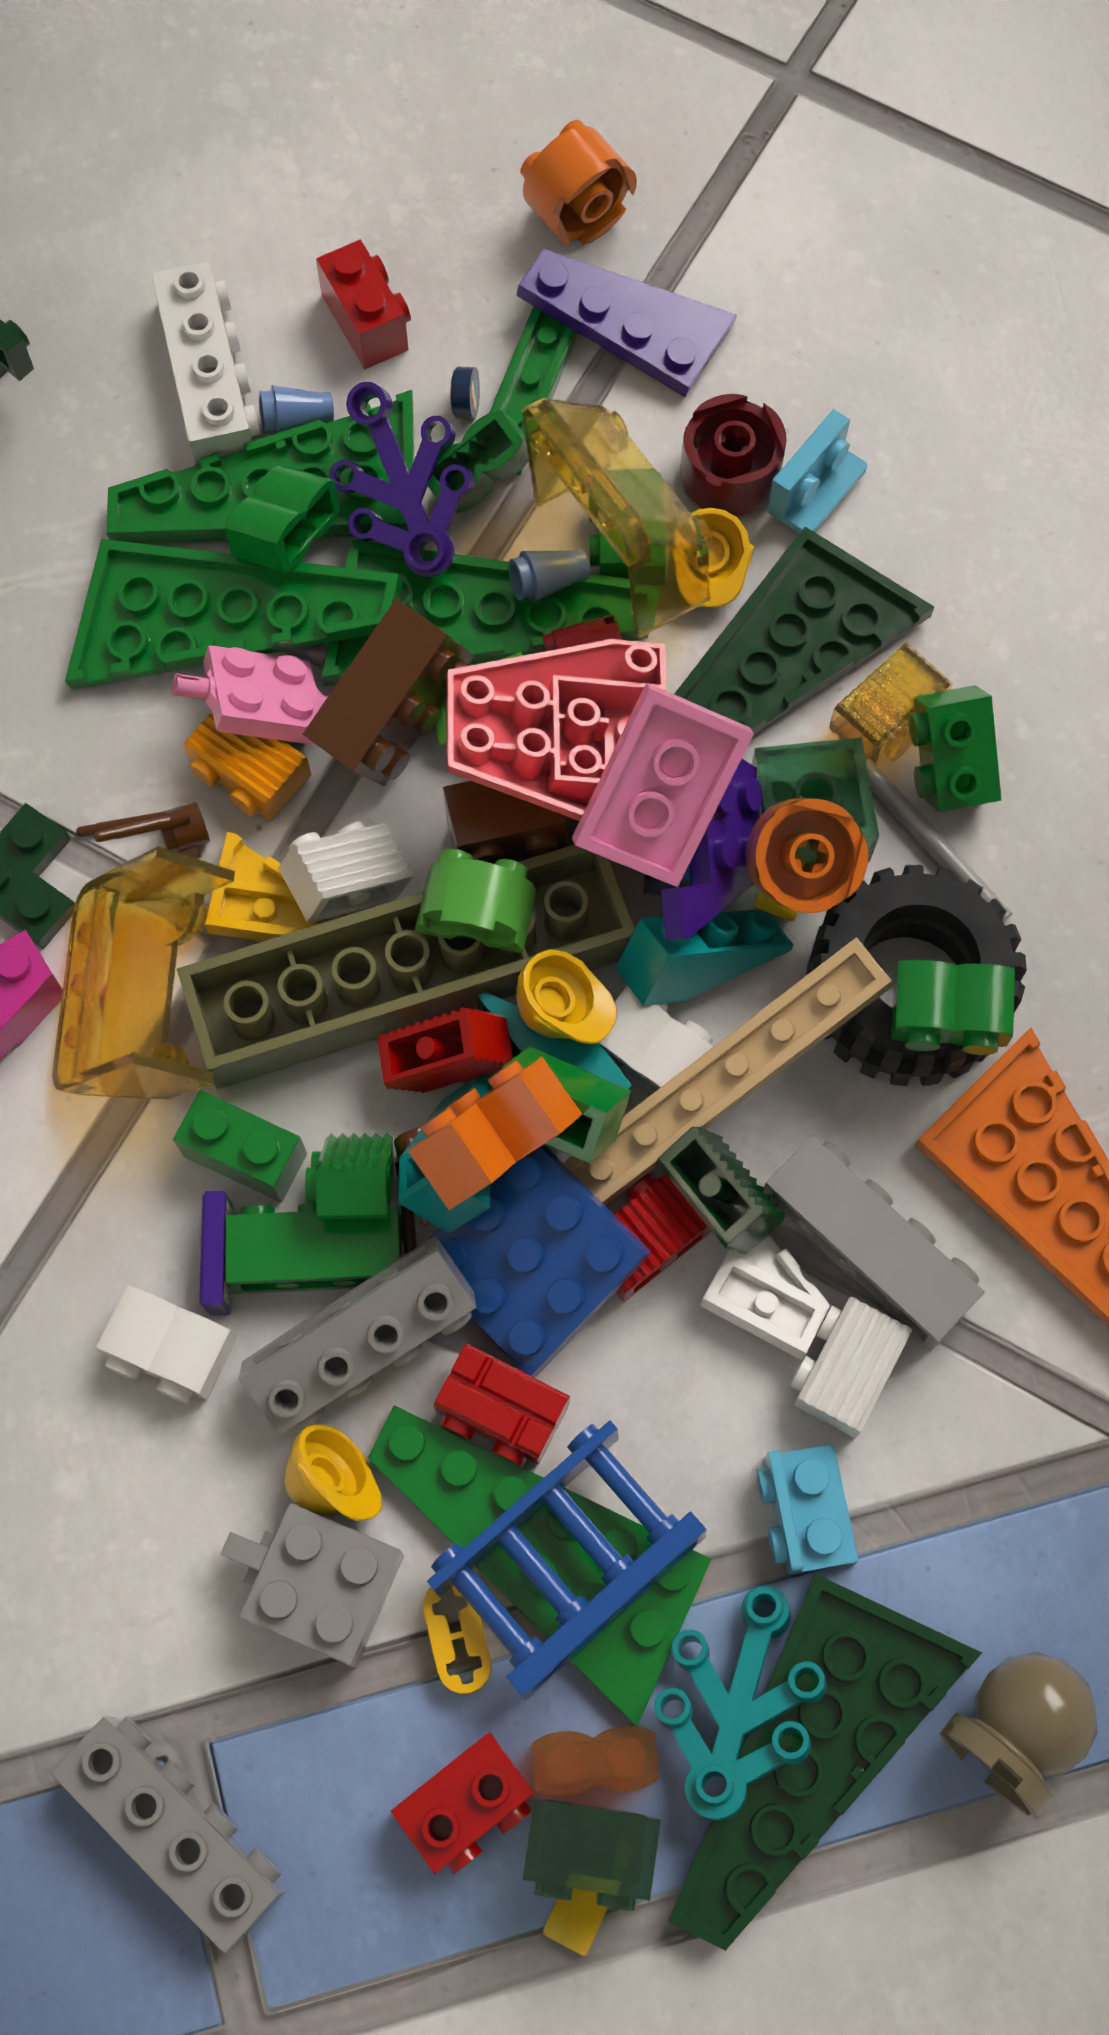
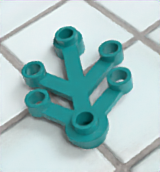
M772 1586L756 1587L749 1591L743 1599L741 1613L747 1631L729 1694L709 1660L710 1649L705 1637L700 1632L691 1629L684 1630L677 1634L672 1642V1653L677 1664L690 1673L719 1727L712 1754L691 1720L693 1717V1706L684 1691L678 1688L665 1689L657 1696L654 1703V1710L660 1723L672 1731L691 1766L685 1780L687 1801L695 1813L707 1820L722 1821L734 1816L745 1803L748 1785L786 1763H801L808 1757L811 1750V1741L805 1727L798 1722L786 1721L774 1730L772 1743L738 1759L744 1736L802 1703L813 1704L823 1698L827 1689L823 1670L813 1662L804 1661L796 1664L791 1669L788 1681L754 1699L770 1640L784 1634L791 1621V1611L785 1595ZM769 1600L776 1605L772 1615L759 1617L754 1613V1608L760 1601ZM688 1642H697L702 1646L700 1654L694 1659H685L680 1655L682 1647ZM804 1674H813L819 1679L818 1686L811 1692H803L796 1687L799 1677ZM679 1700L685 1705L683 1713L674 1719L664 1716L663 1710L665 1705L669 1701ZM796 1733L803 1738V1744L798 1751L789 1753L780 1747L781 1740L786 1734ZM715 1776L722 1777L726 1780L725 1791L716 1797L707 1795L704 1792L707 1780Z

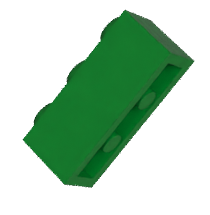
M316 1202L298 1205V1212L275 1213V1208L272 1206L251 1205L242 1207L241 1214L226 1215V1284L233 1294L354 1289L403 1257L402 1219L398 1207L389 1208L388 1219L317 1220Z

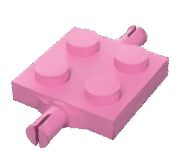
M208 645L203 660L206 678L182 675L180 673L174 675L172 683L173 696L203 699L214 715L217 732L316 745L302 734L328 696L322 695L317 689L309 660L298 659L290 655L277 656L251 652L238 647L225 648Z

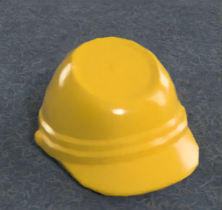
M698 509L686 515L675 527L670 542L666 544V550L677 591L685 601L697 607H721L736 599L743 588L747 569L754 551V546L750 544L747 530L736 516L721 509Z
M552 949L537 953L524 965L518 976V984L516 986L518 1011L524 1023L536 1033L550 1039L570 1038L579 1043L595 1044L604 1040L614 1027L617 1018V1008L612 995L582 960L569 953Z
M314 1424L305 1427L293 1441L292 1449L288 1455L284 1476L285 1489L290 1498L300 1507L320 1516L343 1514L355 1521H366L375 1518L382 1509L381 1493L366 1457L356 1444L340 1430L327 1425Z

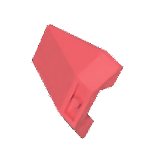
M609 639L448 670L446 772L580 821L645 684L649 683L662 690H667L665 644Z

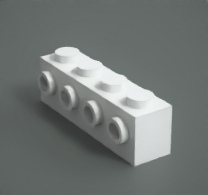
M210 261L151 273L195 465L201 464L199 458L217 452L219 457L245 450L244 444L251 442V437L261 435L254 404L244 406L241 395L251 393L244 362L234 364L231 354L241 351L234 321L224 322L222 312L231 310L225 280L214 281Z

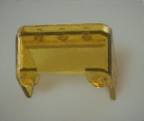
M541 398L522 409V418L534 501L540 507L570 491L625 562L629 570L633 628L638 638L710 601L708 545L712 543L710 530L701 516L698 514L692 516L628 436L626 425L621 416L616 411L610 413L604 406L547 398Z
M157 846L89 881L83 886L74 904L52 1070L53 1084L57 1090L84 1096L168 1100L213 1084V1072L190 1067L184 1049L181 1046L167 1043L178 946L188 942L193 936L198 935L202 931L207 918V909L204 905L205 895L234 882L235 871Z

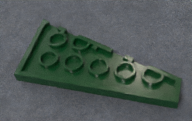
M805 526L674 695L748 726L755 735L932 616L934 606Z
M814 1574L763 1694L788 1681L789 1673L796 1664L809 1661L817 1664L824 1672L827 1683L825 1695L816 1703H802L746 1735L742 1742L738 1759L772 1743L774 1730L786 1721L798 1722L805 1727L811 1741L810 1753L801 1763H786L748 1785L744 1805L731 1818L722 1821L709 1820L667 1921L726 1951L772 1898L778 1887L796 1866L809 1855L819 1843L821 1837L840 1815L842 1816L903 1746L909 1735L928 1713L934 1710L946 1696V1692L965 1670L970 1668L982 1652L818 1574ZM804 1674L799 1677L796 1687L803 1692H811L818 1686L819 1679L813 1674ZM796 1733L786 1734L781 1740L780 1747L789 1753L796 1752L801 1748L803 1738ZM725 1783V1785H724V1787H723V1790H722L721 1794H722V1793L725 1791V1789H726V1783Z

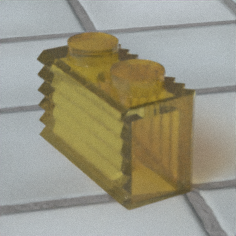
M905 642L900 649H897L892 656H889L878 669H875L856 689H853L849 695L845 696L835 706L829 728L832 733L837 734L840 740L845 741L846 745L851 747L854 753L859 754L862 760L865 761L870 758L877 766L886 757L894 762L912 744L908 718L910 714H915L913 697L951 690L953 682L909 643Z

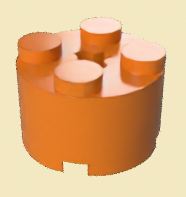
M574 120L565 125L559 136L552 140L541 152H534L529 155L520 169V174L525 179L523 183L524 200L565 246H572L570 240L579 239L584 245L604 235L619 221L626 211L621 202L627 191L629 190L634 195L637 186L636 174L595 128L585 126L580 120Z
M797 798L770 806L752 827L746 845V864L751 882L772 902L798 912L819 913L840 904L859 888L868 866V846L854 818L841 806L826 800ZM809 839V849L817 852V858L814 863L805 862L801 870L802 861L795 858V853L798 847H805Z

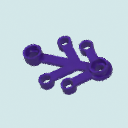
M361 382L355 385L347 396V411L354 421L369 428L390 483L364 473L358 464L349 460L337 461L330 469L329 479L334 480L336 489L347 494L358 492L401 510L409 531L384 523L377 512L367 508L356 509L350 515L348 520L349 531L360 540H376L403 551L404 561L413 573L426 578L437 577L446 572L453 562L455 547L448 531L460 500L469 496L475 486L474 476L467 468L457 464L446 467L440 476L441 494L428 520L422 500L441 451L448 449L455 441V427L450 421L441 416L427 418L421 426L422 441L409 472L388 419L393 409L391 396L384 388L373 382ZM378 398L380 409L375 415L369 416L366 410L367 404L371 399ZM438 424H443L446 431L444 438L439 442H433L431 438L432 429ZM346 468H351L354 473L353 480L349 485L343 486L340 481V475ZM462 472L465 478L464 485L461 489L453 491L450 487V480L454 474ZM369 515L373 522L372 528L368 533L362 534L359 530V522L364 516ZM434 542L438 550L437 555L433 560L426 561L423 556L424 547L428 543Z

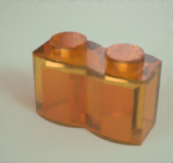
M615 1727L598 1734L594 1738L579 1732L560 1731L542 1736L532 1743L535 1789L548 1795H575L591 1789L596 1784L611 1790L631 1791L649 1786L659 1779L656 1735L651 1730L642 1727Z

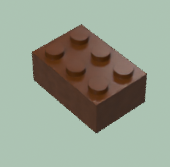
M396 598L302 735L353 772L385 786L389 779H396L404 771L410 760L408 752L418 737L427 735L439 720L441 711L438 708L447 697L448 670L470 666L469 664L475 656L448 634Z

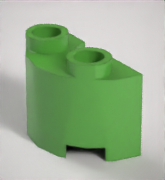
M442 850L439 861L433 863L429 869L414 932L447 939L465 936L479 940L488 947L523 953L537 894L533 883L526 879L528 868L513 860L500 859L495 864L473 860L470 854L461 850Z

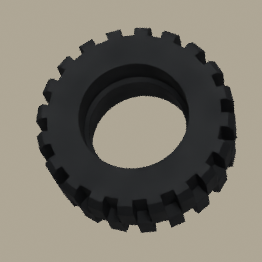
M905 865L902 875L897 876L894 875V871L890 867L873 873L869 885L863 880L859 888L849 898L828 909L822 926H819L807 964L806 975L856 937L867 951L883 941L909 937L924 940L937 946L953 960L955 965L991 964L1014 968V1013L1022 1001L1025 986L1021 983V980L1027 971L1026 955L1022 952H1015L1022 940L1016 925L1012 923L1004 925L1002 919L1007 910L996 898L992 899L989 903L980 896L984 887L971 879L968 880L966 885L952 880L954 871L938 867L935 875L924 874L923 865ZM879 997L825 1038L833 1037L837 1041L833 1052L845 1063L852 1056L862 1062L863 1065L859 1071L860 1073L875 1079L878 1071L891 1074L890 1084L907 1086L911 1077H920L922 1086L939 1084L944 1074L947 1073L955 1079L969 1072L975 1061L982 1062L988 1056L966 1053L963 1051V1045L940 1043V1048L932 1051H916L906 1048L905 1041L891 1039L893 1008Z

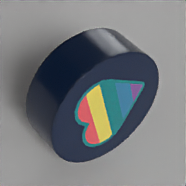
M458 366L453 371L450 399L452 413L456 418L475 419L477 416L480 399V381L476 367Z

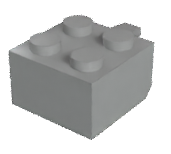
M289 1503L276 1534L265 1530L259 1544L230 1531L220 1555L249 1567L243 1582L252 1585V1589L240 1613V1618L355 1668L359 1664L404 1558V1554L398 1548L292 1503Z

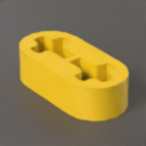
M454 1585L449 1589H452L456 1598H464ZM430 1587L423 1600V1612L438 1675L442 1683L449 1690L461 1695L472 1694L483 1688L488 1682L492 1671L491 1657L481 1617L467 1602V1607L461 1609L458 1614L462 1631L451 1634L449 1622L445 1615L435 1616L434 1606L442 1602V1596L439 1597ZM464 1639L469 1656L472 1658L480 1657L482 1661V1667L473 1671L474 1681L469 1684H463L459 1675L450 1676L448 1673V1665L456 1662L457 1657L453 1641Z

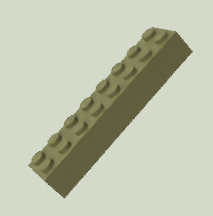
M571 845L519 862L528 868L526 879L533 883L537 891L523 953L488 947L479 940L465 936L447 939L414 932L423 891L177 968L206 1069L216 1089L377 1039L381 1033L388 1034L389 1031H397L398 1028H406L407 1025L414 1026L416 1022L423 1023L425 1019L432 1020L434 1016L441 1017L443 1013L451 1014L452 1010L460 1011L461 1007L469 1009L478 1007V996L484 991L501 999L515 995L518 976L524 965L537 953L549 949L569 953L582 960L590 971L618 962L635 928L610 860L576 845Z

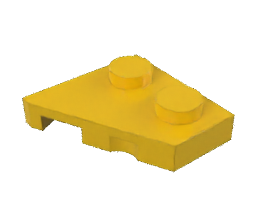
M226 833L205 922L208 934L266 941L318 925L320 921L316 920L311 924L307 923L278 869L281 863L269 855L265 859L244 845L243 838L237 834Z

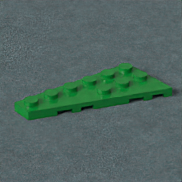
M412 390L395 395L396 401L392 402L393 409L388 418L409 472L415 459L414 401ZM367 404L366 407L369 416L375 415L380 409V406L371 409L370 404ZM350 416L328 423L316 420L245 443V450L223 457H219L218 452L199 458L201 464L177 472L164 469L108 487L107 535L109 540L132 543L227 539L224 527L230 511L247 497L254 496V490L258 481L278 465L289 466L329 478L330 469L337 461L349 460L358 464L364 473L388 483L390 482L368 427L357 423ZM346 468L340 475V481L343 486L349 485L353 480L354 473L351 468ZM336 489L340 510L331 527L322 536L352 535L348 528V520L350 515L359 508L373 510L381 516L384 523L406 531L409 530L401 510L358 492L347 494ZM369 515L364 516L359 522V530L362 534L368 533L372 528L373 522Z
M101 539L65 682L71 689H78L203 666L208 645L225 648L238 647L251 652L269 654L368 636L372 634L396 598L399 600L403 582L397 573L299 562L292 570L283 573L226 553Z
M354 539L350 541L345 564L346 568L399 574L403 582L399 600L472 653L475 657L469 665L501 660L520 651L523 655L545 652L542 635L550 634L552 630L611 614L614 615V620L618 624L622 640L648 639L656 594V583L590 573L588 579L578 581L535 603H532L529 599L520 601L516 598L511 587L508 561L455 554L453 562L446 572L437 577L426 578L413 573L407 567L403 551L382 543ZM423 550V556L426 561L433 560L437 555V551ZM370 635L329 642L321 676L323 686L336 685Z
M395 1405L368 1456L369 1461L453 1545L459 1543L463 1549L544 1478L523 1467L520 1468L492 1452ZM563 1488L622 1557L628 1554L635 1561L652 1546L646 1539L650 1533L643 1525L571 1490ZM546 1505L518 1528L577 1598L583 1595L590 1602L607 1586L601 1580L604 1575L603 1571ZM500 1545L476 1565L485 1577L547 1639L561 1628L555 1620L559 1614ZM695 1550L689 1552L570 1660L635 1727L639 1724L672 1650V1642L680 1632L712 1560Z

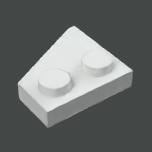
M770 1235L746 1254L730 1249L700 1304L704 1309L800 1360H803L831 1306L817 1287L802 1276L800 1265L787 1249L782 1251Z

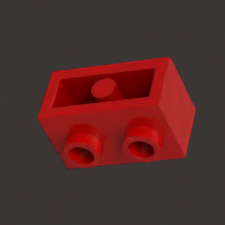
M361 239L316 258L322 297L364 370L408 351L406 323L411 321L410 311L401 293L393 294L387 285L389 284V277L381 258L378 255L371 257Z
M488 1732L390 1812L434 1874L447 1865L452 1874L455 1875L483 1852L476 1842L482 1835L495 1825L504 1835L532 1812L525 1801L535 1792L494 1735Z

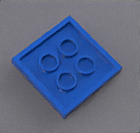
M545 1144L517 1161L490 1184L489 1209L451 1233H447L438 1227L427 1239L429 1240L436 1235L474 1290L476 1308L470 1312L472 1314L471 1317L524 1373L532 1377H536L652 1254Z

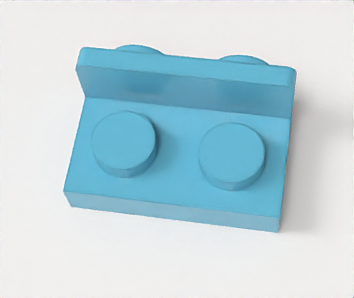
M835 409L828 414L772 480L768 513L797 533H800L805 526L816 532L866 472L867 463L848 451L850 444L846 442L850 419Z
M834 1444L780 1453V1450L767 1452L763 1458L765 1467L756 1469V1476L761 1501L763 1504L772 1503L777 1527L768 1528L769 1543L774 1563H784L787 1576L858 1563V1555Z

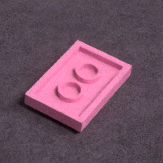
M646 683L572 836L574 845L678 887L754 735L753 731L748 726Z

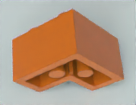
M542 1056L525 1068H522L518 1060L513 1061L488 1079L493 1087L492 1090L480 1096L477 1090L473 1088L420 1127L426 1137L408 1152L448 1210H451L493 1183L513 1164L558 1136L582 1115Z

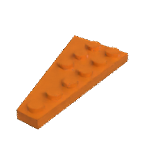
M1030 1027L917 1140L915 1146L1109 1327V1160L1086 1120H1081L1065 1093L1066 1086L1057 1070L1052 1071L1039 1048L1041 1043L1032 1027Z

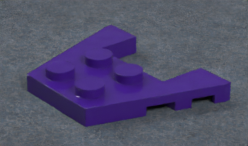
M741 759L690 861L692 885L661 889L665 940L690 938L754 885L751 882L747 869L746 845L752 827L760 818L763 793L761 785L757 780L756 767L744 759Z

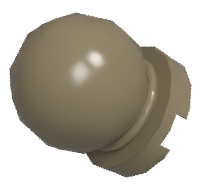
M1039 1652L1008 1657L987 1674L975 1696V1718L969 1719L956 1712L939 1735L961 1761L970 1752L991 1772L984 1783L1025 1815L1029 1816L1032 1813L1038 1818L1053 1799L1050 1791L1045 1786V1778L1065 1775L1087 1757L1098 1733L1096 1705L1089 1684L1073 1667L1063 1660Z

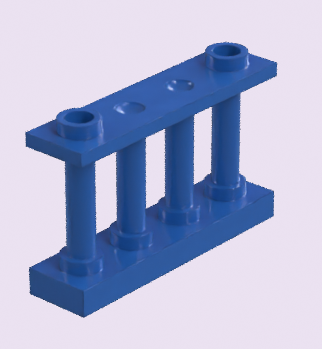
M611 1420L600 1429L591 1424L581 1431L567 1446L572 1454L464 1549L459 1543H456L443 1552L431 1565L435 1574L427 1582L435 1593L441 1597L454 1585L511 1653L512 1657L509 1662L515 1669L506 1678L525 1701L706 1538L707 1529L691 1511L680 1521L673 1514L667 1517L608 1450L619 1440L618 1428ZM589 1465L650 1533L646 1539L652 1546L635 1561L628 1554L622 1557L563 1489ZM544 1505L548 1507L604 1573L601 1580L607 1586L590 1602L583 1595L577 1598L518 1529ZM499 1545L559 1614L555 1620L561 1628L544 1643L537 1636L530 1639L473 1571V1568Z

